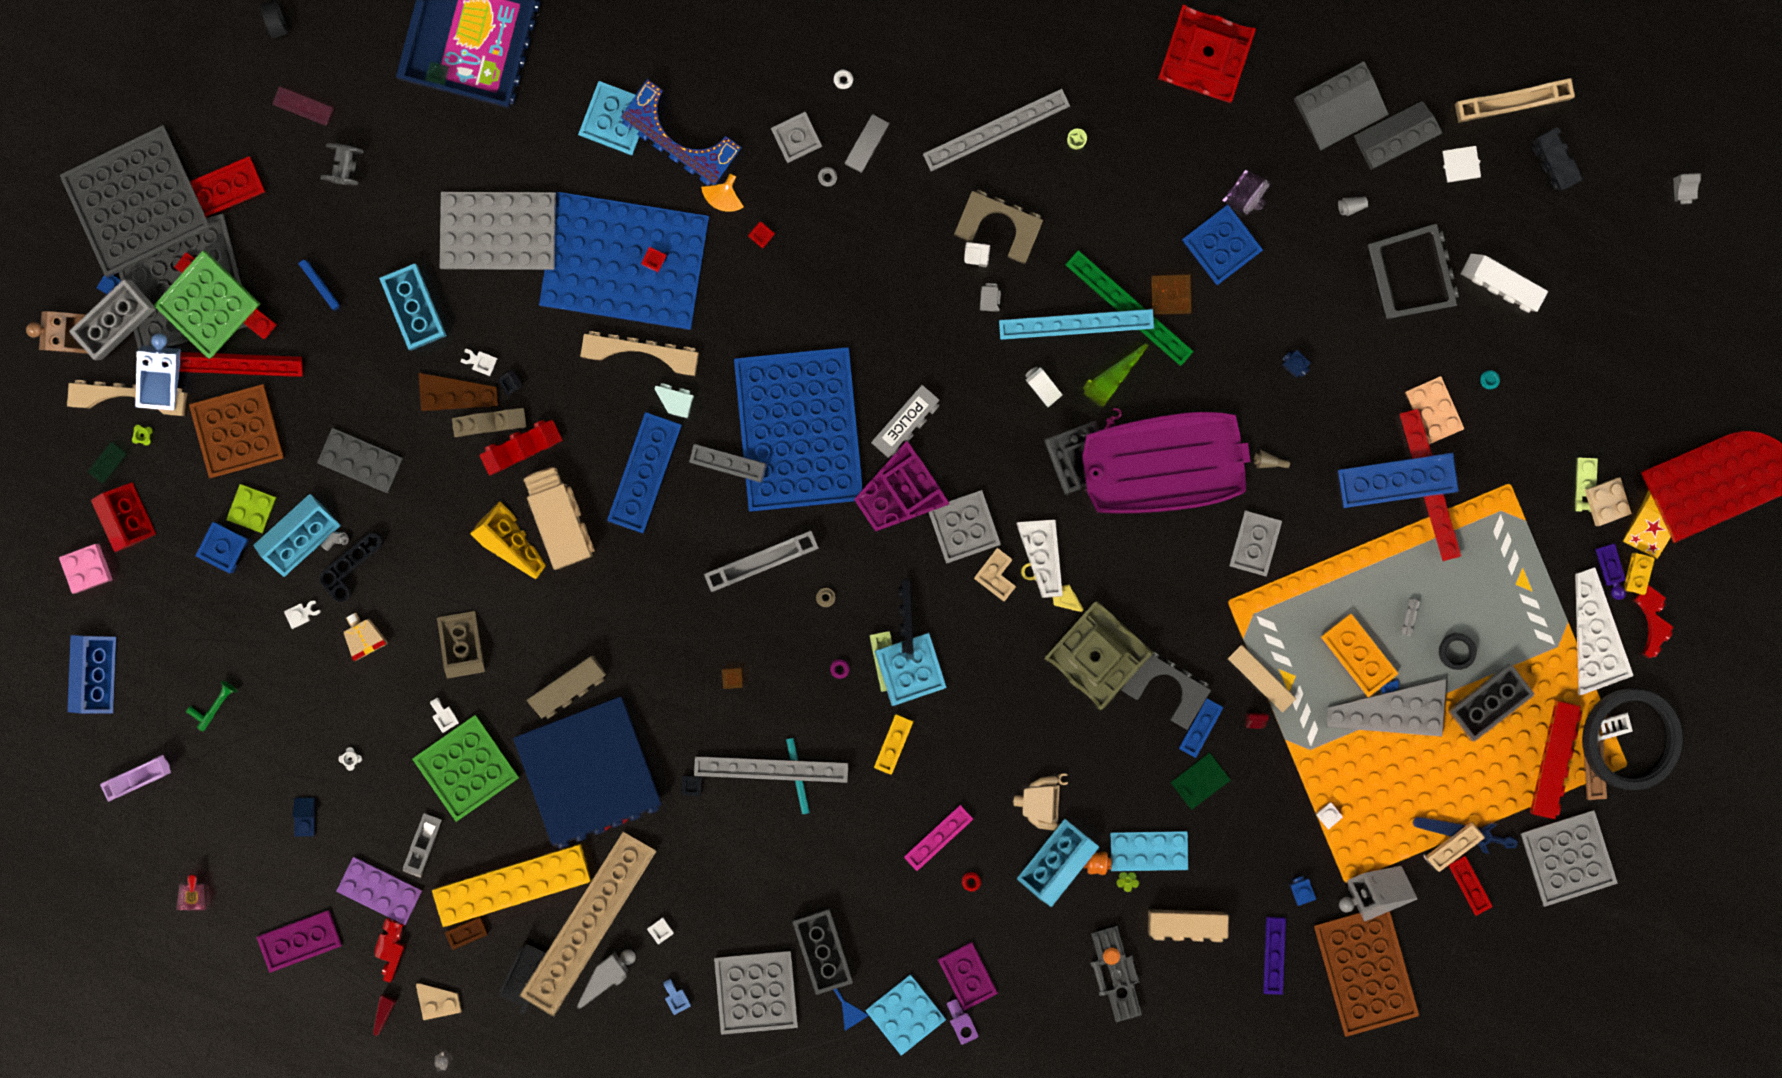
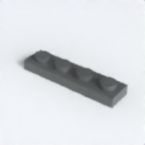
M698 444L693 445L689 463L757 482H763L767 463Z

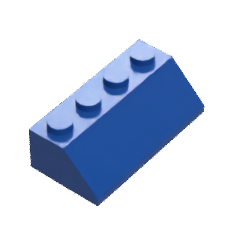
M71 635L67 712L113 713L116 637Z

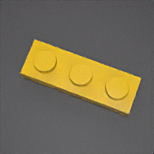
M895 714L874 768L892 775L913 721Z

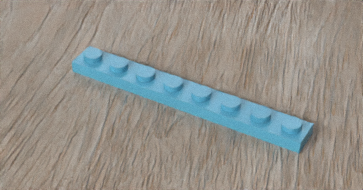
M1153 309L999 320L1000 340L1154 329Z

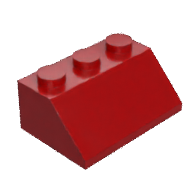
M132 482L104 492L91 500L114 552L133 546L156 535Z

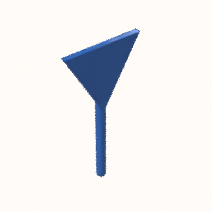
M837 988L833 989L842 1002L845 1031L869 1016L846 1002Z

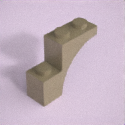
M524 408L452 418L454 437L526 427Z

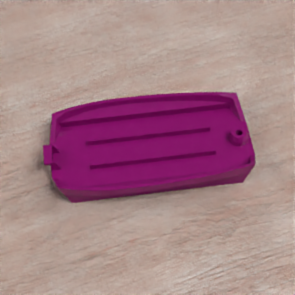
M1215 412L1176 414L1127 423L1086 436L1083 463L1087 492L1097 512L1143 513L1188 509L1222 502L1246 492L1244 463L1250 462L1248 443L1241 444L1236 415ZM1094 471H1097V476L1093 475Z

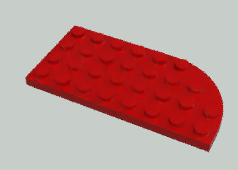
M1752 431L1736 432L1642 472L1641 474L1673 543L1782 496V443L1763 433Z

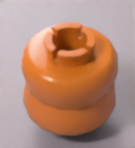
M1105 851L1095 852L1085 864L1084 869L1087 868V873L1090 875H1106L1107 869L1111 870V857L1108 858V854Z

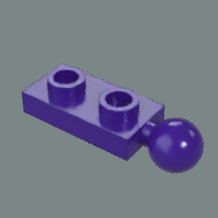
M1615 544L1595 549L1606 586L1613 585L1611 590L1612 597L1617 600L1625 598L1627 591L1620 582L1626 579Z

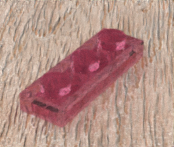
M282 87L278 88L272 103L274 106L327 126L334 109Z

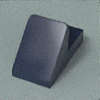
M315 797L295 798L292 818H294V836H315Z

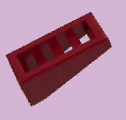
M1246 713V728H1265L1268 722L1267 714Z
M381 994L373 1029V1035L375 1036L381 1033L396 1003V999L386 994Z

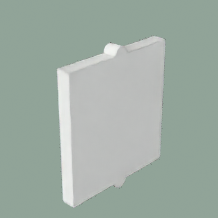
M1476 146L1442 151L1444 159L1443 168L1446 171L1447 183L1481 177L1480 160H1478Z

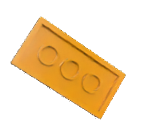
M1351 613L1321 636V639L1367 697H1370L1398 675L1395 668Z

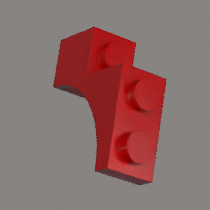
M1649 585L1645 595L1637 593L1633 600L1641 607L1648 622V640L1641 654L1647 658H1652V656L1656 657L1661 651L1660 645L1663 641L1667 642L1672 636L1673 632L1671 630L1674 627L1655 614L1663 609L1666 598Z

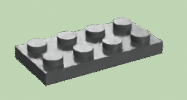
M332 428L317 463L385 493H389L403 458Z

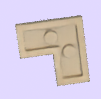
M997 548L974 577L975 580L1003 601L1008 598L1016 587L1001 575L1012 559Z

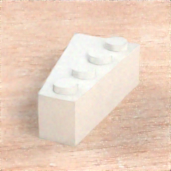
M1471 254L1461 272V275L1471 279L1472 282L1488 288L1487 290L1491 293L1500 294L1507 302L1519 304V308L1528 313L1539 310L1548 292L1485 255Z

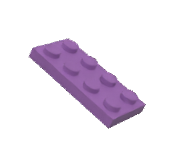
M353 857L336 892L406 925L423 890L363 860Z

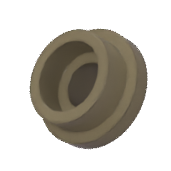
M823 588L818 591L816 600L820 606L829 607L835 602V593L829 588ZM824 594L829 595L828 601H823L822 596Z

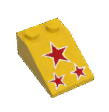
M1648 490L1623 542L1658 559L1671 536Z

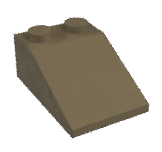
M475 611L438 617L437 622L446 677L453 678L485 672Z

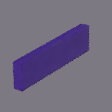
M1266 917L1264 994L1283 995L1285 917Z

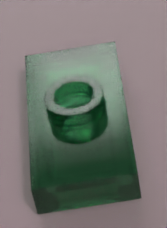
M111 442L87 472L104 484L127 453Z

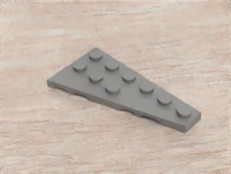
M1446 679L1329 707L1327 709L1326 727L1442 737Z

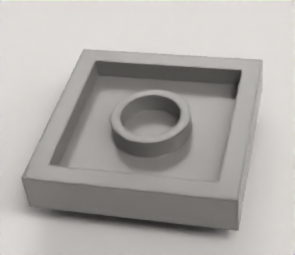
M806 112L771 128L787 163L822 147Z

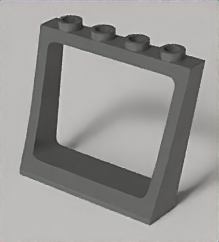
M1437 224L1368 244L1387 319L1458 306L1456 298L1459 297L1457 286L1453 287L1451 280L1455 279L1453 269L1448 268L1447 261L1450 260L1448 249L1444 250L1442 242H1445L1443 230L1439 231ZM1431 232L1434 236L1449 300L1447 302L1398 311L1395 307L1381 249L1384 246Z

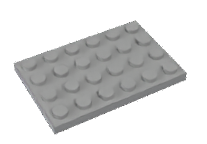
M441 192L440 269L555 270L556 193Z

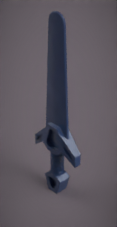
M1416 817L1413 820V825L1417 828L1451 837L1466 826L1422 817ZM1489 822L1482 827H1477L1484 835V839L1477 843L1483 853L1490 854L1486 847L1490 842L1503 844L1506 848H1516L1518 841L1509 835L1505 837L1492 835L1490 830L1498 825L1497 823Z

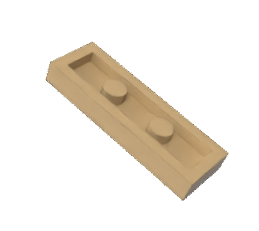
M1470 822L1426 857L1440 872L1483 840L1484 835Z

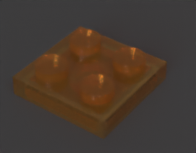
M1190 275L1151 276L1153 315L1191 314Z

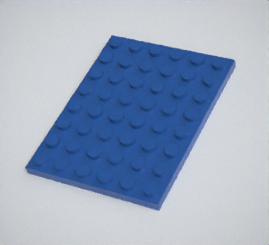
M557 192L555 270L544 271L539 306L691 330L709 216ZM649 247L667 255L659 273L641 265Z
M849 347L734 359L743 455L745 458L767 463L763 482L746 478L749 512L855 501L854 499L863 488Z

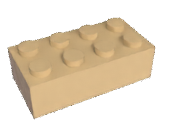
M1149 909L1148 933L1155 940H1165V937H1171L1173 940H1184V937H1190L1192 941H1203L1204 938H1210L1214 942H1223V938L1228 939V915L1226 912Z

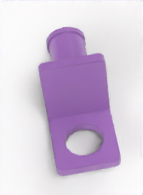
M958 999L947 1003V1007L953 1017L950 1023L960 1043L963 1045L978 1038L971 1018L967 1013H963ZM964 1027H969L972 1031L971 1036L968 1038H964L961 1035V1030Z

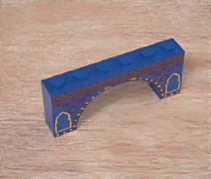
M646 80L620 118L623 120L621 123L628 129L635 128L639 131L637 135L645 141L647 139L653 141L654 144L652 146L660 152L663 150L667 151L670 154L668 157L674 162L678 163L680 161L685 164L684 169L692 175L696 172L701 176L699 180L706 185H715L741 147L726 136L715 146L702 150L689 149L675 143L664 132L658 119L657 105L663 90L649 80Z

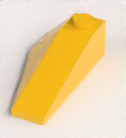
M498 502L478 522L470 534L489 551L534 579L538 578L546 566L534 546L529 545L525 538L526 533L524 530L521 531L515 522L517 519L514 514L501 502Z

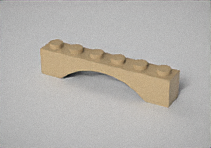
M1570 78L1518 91L1458 101L1455 103L1458 123L1563 102L1573 99L1575 95Z
M589 331V335L584 334L580 356L582 358L601 361L619 352L638 351L660 358L676 373L691 376L696 374L699 353L695 352V348L684 347L683 350L676 349V345L665 344V347L657 346V342L647 340L646 344L638 343V339L627 337V341L619 340L620 336L608 334V338L601 337V333Z
M75 380V384L69 383L67 406L91 408L109 398L118 396L136 397V385H132V388H125V384L113 383V387L106 386L105 382H94V385H86L87 381ZM177 388L175 410H158L166 415L186 416L187 393Z

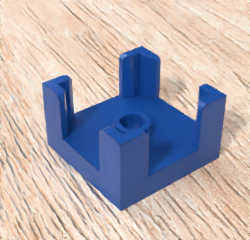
M212 522L195 556L229 574L234 573L237 567L236 562L251 539L225 528L224 525L218 522Z

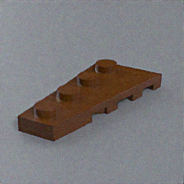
M419 373L421 411L498 406L497 387Z

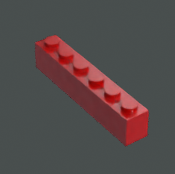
M1559 701L1554 703L1531 804V814L1555 819L1556 815L1559 816L1561 804H1559L1560 796L1563 797L1565 792L1564 778H1567L1569 775L1570 767H1567L1568 760L1572 759L1574 748L1571 747L1573 740L1576 741L1578 735L1576 725L1577 721H1581V706Z

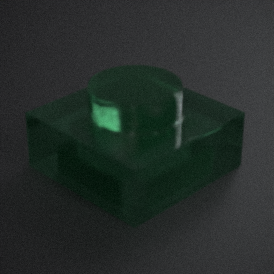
M430 61L426 81L445 86L450 67Z

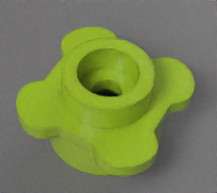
M136 425L132 442L135 444L143 443L146 446L151 443L150 435L153 432L152 428H143L140 425Z

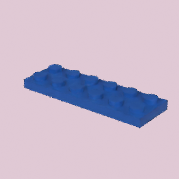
M645 412L607 521L644 534L682 425Z
M1453 453L1338 470L1344 508L1459 491Z

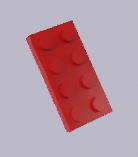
M250 156L190 181L206 217L265 193Z

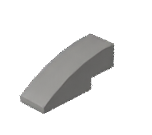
M872 114L849 154L845 165L862 173L889 123Z
M423 814L403 866L404 872L421 878L441 825V819Z

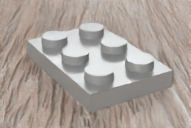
M1244 511L1229 566L1267 577L1282 521Z

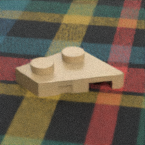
M423 983L416 984L423 1020L462 1012L458 993L446 991L438 987H431Z

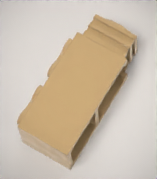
M549 467L526 476L524 482L530 495L527 499L554 570L592 557V552L595 550L585 523H581L578 516H581V512L571 487H567L566 484L562 483L557 468Z

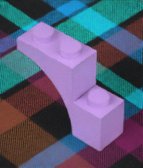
M162 755L100 785L109 802L170 774V766Z

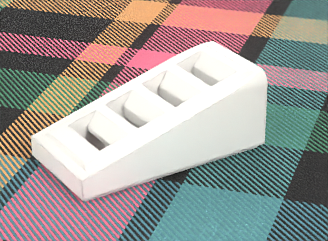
M1628 713L1604 718L1601 724L1603 735L1600 736L1598 734V741L1632 732ZM1619 719L1621 720V724H1622V728H1623V729H1620V727H1619V724H1618V720H1619ZM1611 721H1614L1616 731H1613ZM1604 723H1607L1610 732L1608 734L1606 732Z

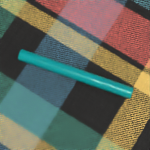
M794 738L786 739L790 760L798 761ZM795 780L802 814L809 813L803 781Z

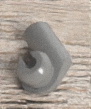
M332 532L321 546L326 551H329L334 544L346 545L349 542V536L344 532Z

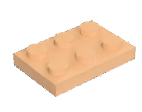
M1441 376L1405 392L1412 409H1419L1429 444L1464 429Z

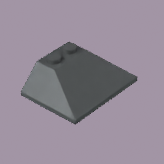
M1096 421L1045 440L1064 494L1087 486L1083 452L1086 436L1100 431ZM1097 471L1093 472L1094 476H1097Z

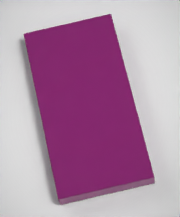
M329 910L256 937L269 973L342 946Z

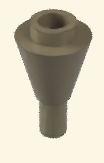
M1260 450L1254 456V464H1256L1257 468L1277 466L1289 468L1290 461L1278 459V457L1263 450Z

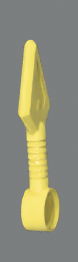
M1030 563L1025 564L1021 569L1022 576L1027 580H1036L1035 576L1027 577L1025 575V568L1031 566ZM1063 585V596L1053 597L1054 605L1083 612L1084 609L1070 585Z

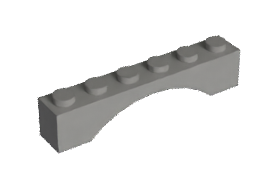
M809 531L708 572L704 576L711 592L819 548L812 531Z

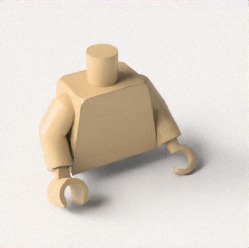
M1061 773L1057 777H1041L1032 782L1029 788L1024 789V796L1015 795L1014 806L1023 807V816L1028 817V820L1037 828L1055 831L1060 825L1057 824L1059 785L1056 784H1068V782L1062 783L1060 780L1062 776H1067V774Z

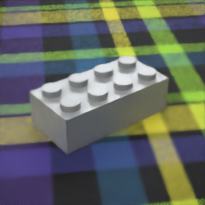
M124 279L69 332L94 360H103L156 308L132 280Z

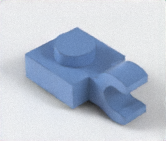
M671 979L664 982V986L669 993L665 1000L674 1015L691 1006L682 988L677 991Z

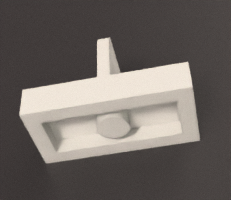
M966 243L965 263L987 267L990 245Z

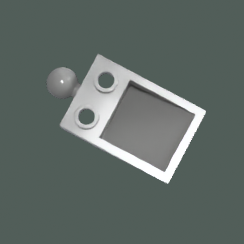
M1402 866L1363 873L1347 880L1348 888L1353 898H1342L1339 902V907L1343 912H1351L1356 905L1365 922L1417 900V897Z
M624 950L620 958L614 952L599 963L577 1005L579 1009L615 983L617 986L626 979L628 969L625 965L634 963L636 959L635 953L632 950Z

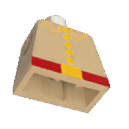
M357 613L346 618L351 628L344 631V635L353 661H357L388 644L387 640L370 619L361 622Z

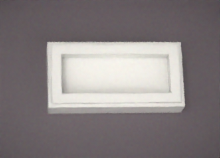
M1041 368L1026 379L1047 407L1062 396L1061 392Z

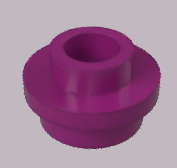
M841 659L835 660L830 667L831 674L838 679L846 677L849 673L848 663ZM838 665L843 666V672H837L836 667Z

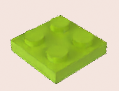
M240 484L227 520L264 533L277 497Z

